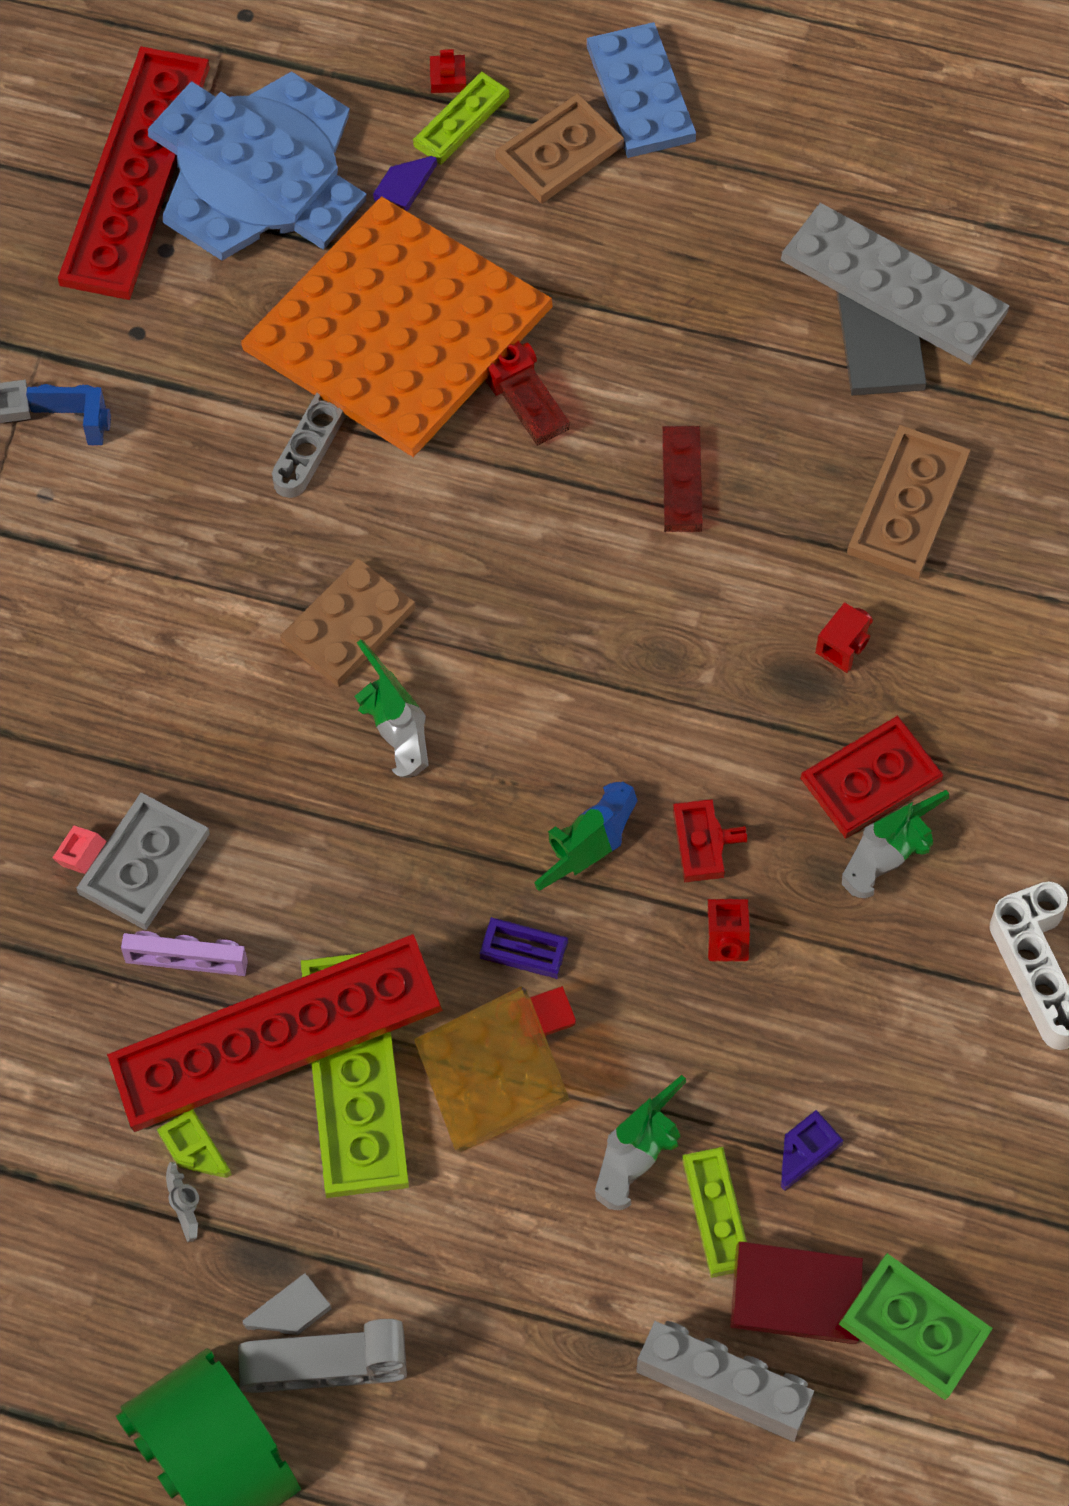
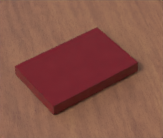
M739 1241L736 1245L730 1328L856 1344L859 1339L840 1326L839 1322L862 1290L863 1258Z

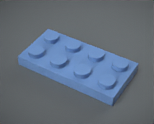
M654 22L587 38V49L617 131L624 138V150L627 158L696 142L695 128Z

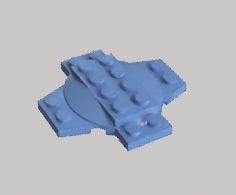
M292 71L249 96L229 97L220 91L215 97L191 81L148 128V137L177 155V164L180 168V173L163 213V223L221 261L259 240L260 234L268 229H280V233L295 231L324 250L366 202L367 193L337 175L338 166L334 152L336 153L345 129L350 108Z

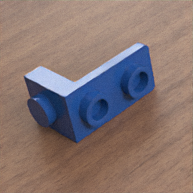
M49 384L27 387L26 396L31 412L84 413L83 428L87 444L103 445L104 431H110L111 414L110 409L106 408L101 387H92L90 385L56 387Z

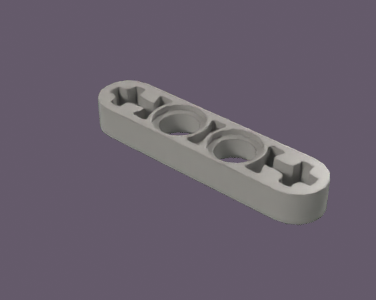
M318 393L315 394L273 468L274 489L282 497H297L304 492L347 416L343 413V410L337 408L334 404L321 400V396ZM319 414H328L333 418L329 425L323 427L317 426L312 422L314 417ZM302 443H312L317 448L309 456H303L296 452V448ZM293 463L296 464V480L291 479L288 484L284 483L283 477H290L294 470Z

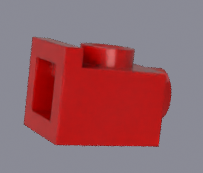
M518 340L514 345L509 344L507 347L508 356L504 359L500 354L496 365L492 363L488 367L490 375L485 381L495 396L534 378V363L537 362V357L528 342L521 344Z
M844 602L819 633L815 653L848 673L852 668L854 653L859 655L870 640L871 636L867 633L868 628L873 623L872 617L865 610L853 608Z

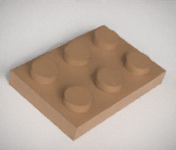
M577 93L495 150V159L543 204L623 148L624 138Z
M357 558L280 635L281 643L339 687L367 659L357 642L360 639L364 640L374 652L416 609L415 602Z

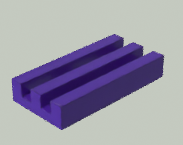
M491 917L479 953L480 959L558 979L560 966L568 946V937ZM495 932L556 947V952L494 935ZM491 946L497 947V948H501V949H505V950L512 951V952H516V953H520V954H523V955H527V956L539 958V959H542V960L550 961V962H552V964L547 963V962H543V961H539V960H535V959H532V958H528V957L516 955V954H513V953L501 951V950H498V949H494V948H491Z

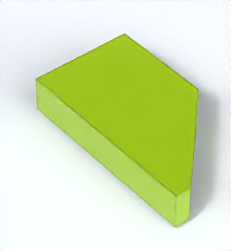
M193 1109L157 1129L160 1138L179 1168L228 1178L232 1175Z

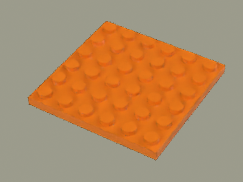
M381 196L241 341L243 350L313 395L318 393L321 396V400L334 404L337 408L343 410L345 415L414 458L490 375L488 367L492 363L496 365L500 354L505 359L508 356V345H514L518 340L521 342L553 305L552 298Z

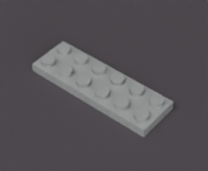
M819 203L782 251L781 261L970 365L1008 313V304L822 203Z

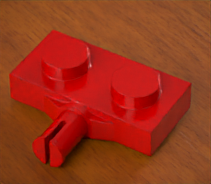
M713 799L673 804V816L684 883L724 878L725 871L722 859L724 845L747 843L746 827L722 829L715 817Z

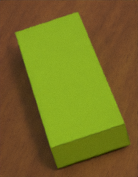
M481 71L413 139L414 147L428 157H436L437 163L442 165L509 98V89Z
M719 1147L685 1154L682 1156L683 1166L710 1277L714 1278L733 1274L736 1245L739 1241H747L724 1148Z

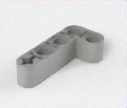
M378 1319L365 1323L364 1332L255 1340L241 1343L238 1345L239 1388L244 1392L258 1393L389 1383L403 1380L407 1377L403 1323L397 1319Z

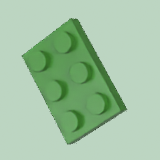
M888 1253L882 1258L839 1322V1325L944 1400L951 1395L993 1329Z

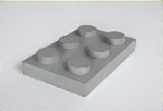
M140 793L76 887L77 892L86 899L147 930L210 835L209 828Z

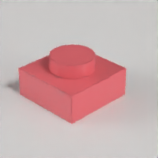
M73 825L52 858L62 867L86 874L107 841L96 832Z

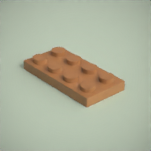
M899 425L851 538L847 554L919 580L969 459L971 449Z

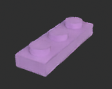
M150 931L123 934L121 950L125 963L238 976L246 975L248 960L245 947L239 946L234 941L222 939L217 940L215 943L200 942L197 938L188 935H179L175 939L164 938Z

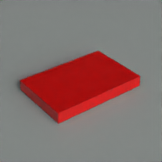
M897 715L803 771L800 779L843 837L847 839L943 780L944 775Z

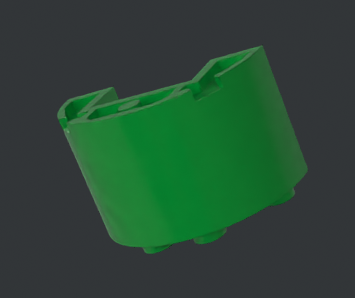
M208 1348L120 1406L122 1412L115 1417L129 1438L134 1434L138 1435L134 1443L146 1462L149 1463L153 1459L157 1461L163 1470V1473L157 1476L171 1499L179 1494L186 1506H279L301 1491L288 1463L285 1460H281L277 1445L221 1362L214 1361L213 1358L215 1356Z

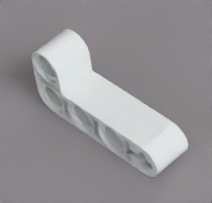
M1048 881L1001 898L995 906L990 921V931L1042 1039L1051 1048L1064 1050L1069 1048V1030H1066L1064 1027L1069 1026V985L1043 932L1058 926L1066 909L1068 897L1062 886ZM1038 902H1050L1056 909L1053 911L1044 910L1039 906ZM1012 915L1017 918L1019 923L1014 925L1008 924L1003 921L1001 916ZM1030 950L1035 954L1036 959H1024L1018 951ZM1047 985L1053 990L1054 994L1043 995L1037 991L1035 986ZM1056 1020H1058L1060 1025H1055Z

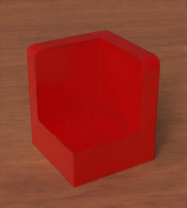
M563 986L516 1002L517 1018L530 1052L545 1048L547 1035L573 1027L576 1024V1018Z

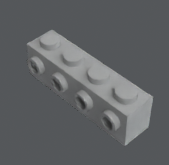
M654 1321L637 1360V1373L795 1442L814 1394V1390L807 1388L808 1383L805 1380L789 1373H785L783 1377L767 1370L768 1365L757 1358L744 1356V1359L732 1355L728 1353L729 1349L724 1344L716 1340L706 1338L703 1342L688 1335L689 1331L677 1323L666 1321L665 1324Z

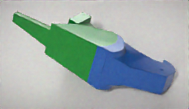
M614 782L604 786L605 794L596 805L581 813L569 827L559 829L555 826L548 831L551 847L556 856L561 860L534 882L537 890L544 889L572 871L574 875L579 874L621 846L625 824L637 803V797L632 786L625 782Z

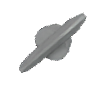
M170 1162L166 1172L169 1203L177 1213L187 1242H192L197 1239L198 1223L194 1210L197 1208L199 1195L194 1187L189 1184H183V1173L178 1172L175 1162Z

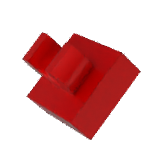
M454 49L440 50V56H430L431 93L461 92L466 87L465 55H454Z

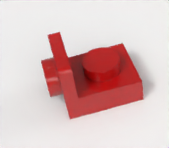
M708 899L709 961H748L750 941L748 899Z

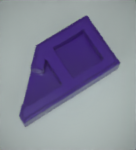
M429 156L391 166L373 193L374 201H377L382 196L408 211L436 168L437 158Z
M817 1110L785 1134L781 1188L784 1191L843 1145L844 1140Z

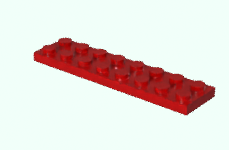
M140 46L58 275L59 286L130 300L177 165V155L148 137V128L191 81L203 88L210 69L209 59Z
M411 934L111 1052L107 1056L130 1128L137 1132L439 1013L443 1009L414 934Z

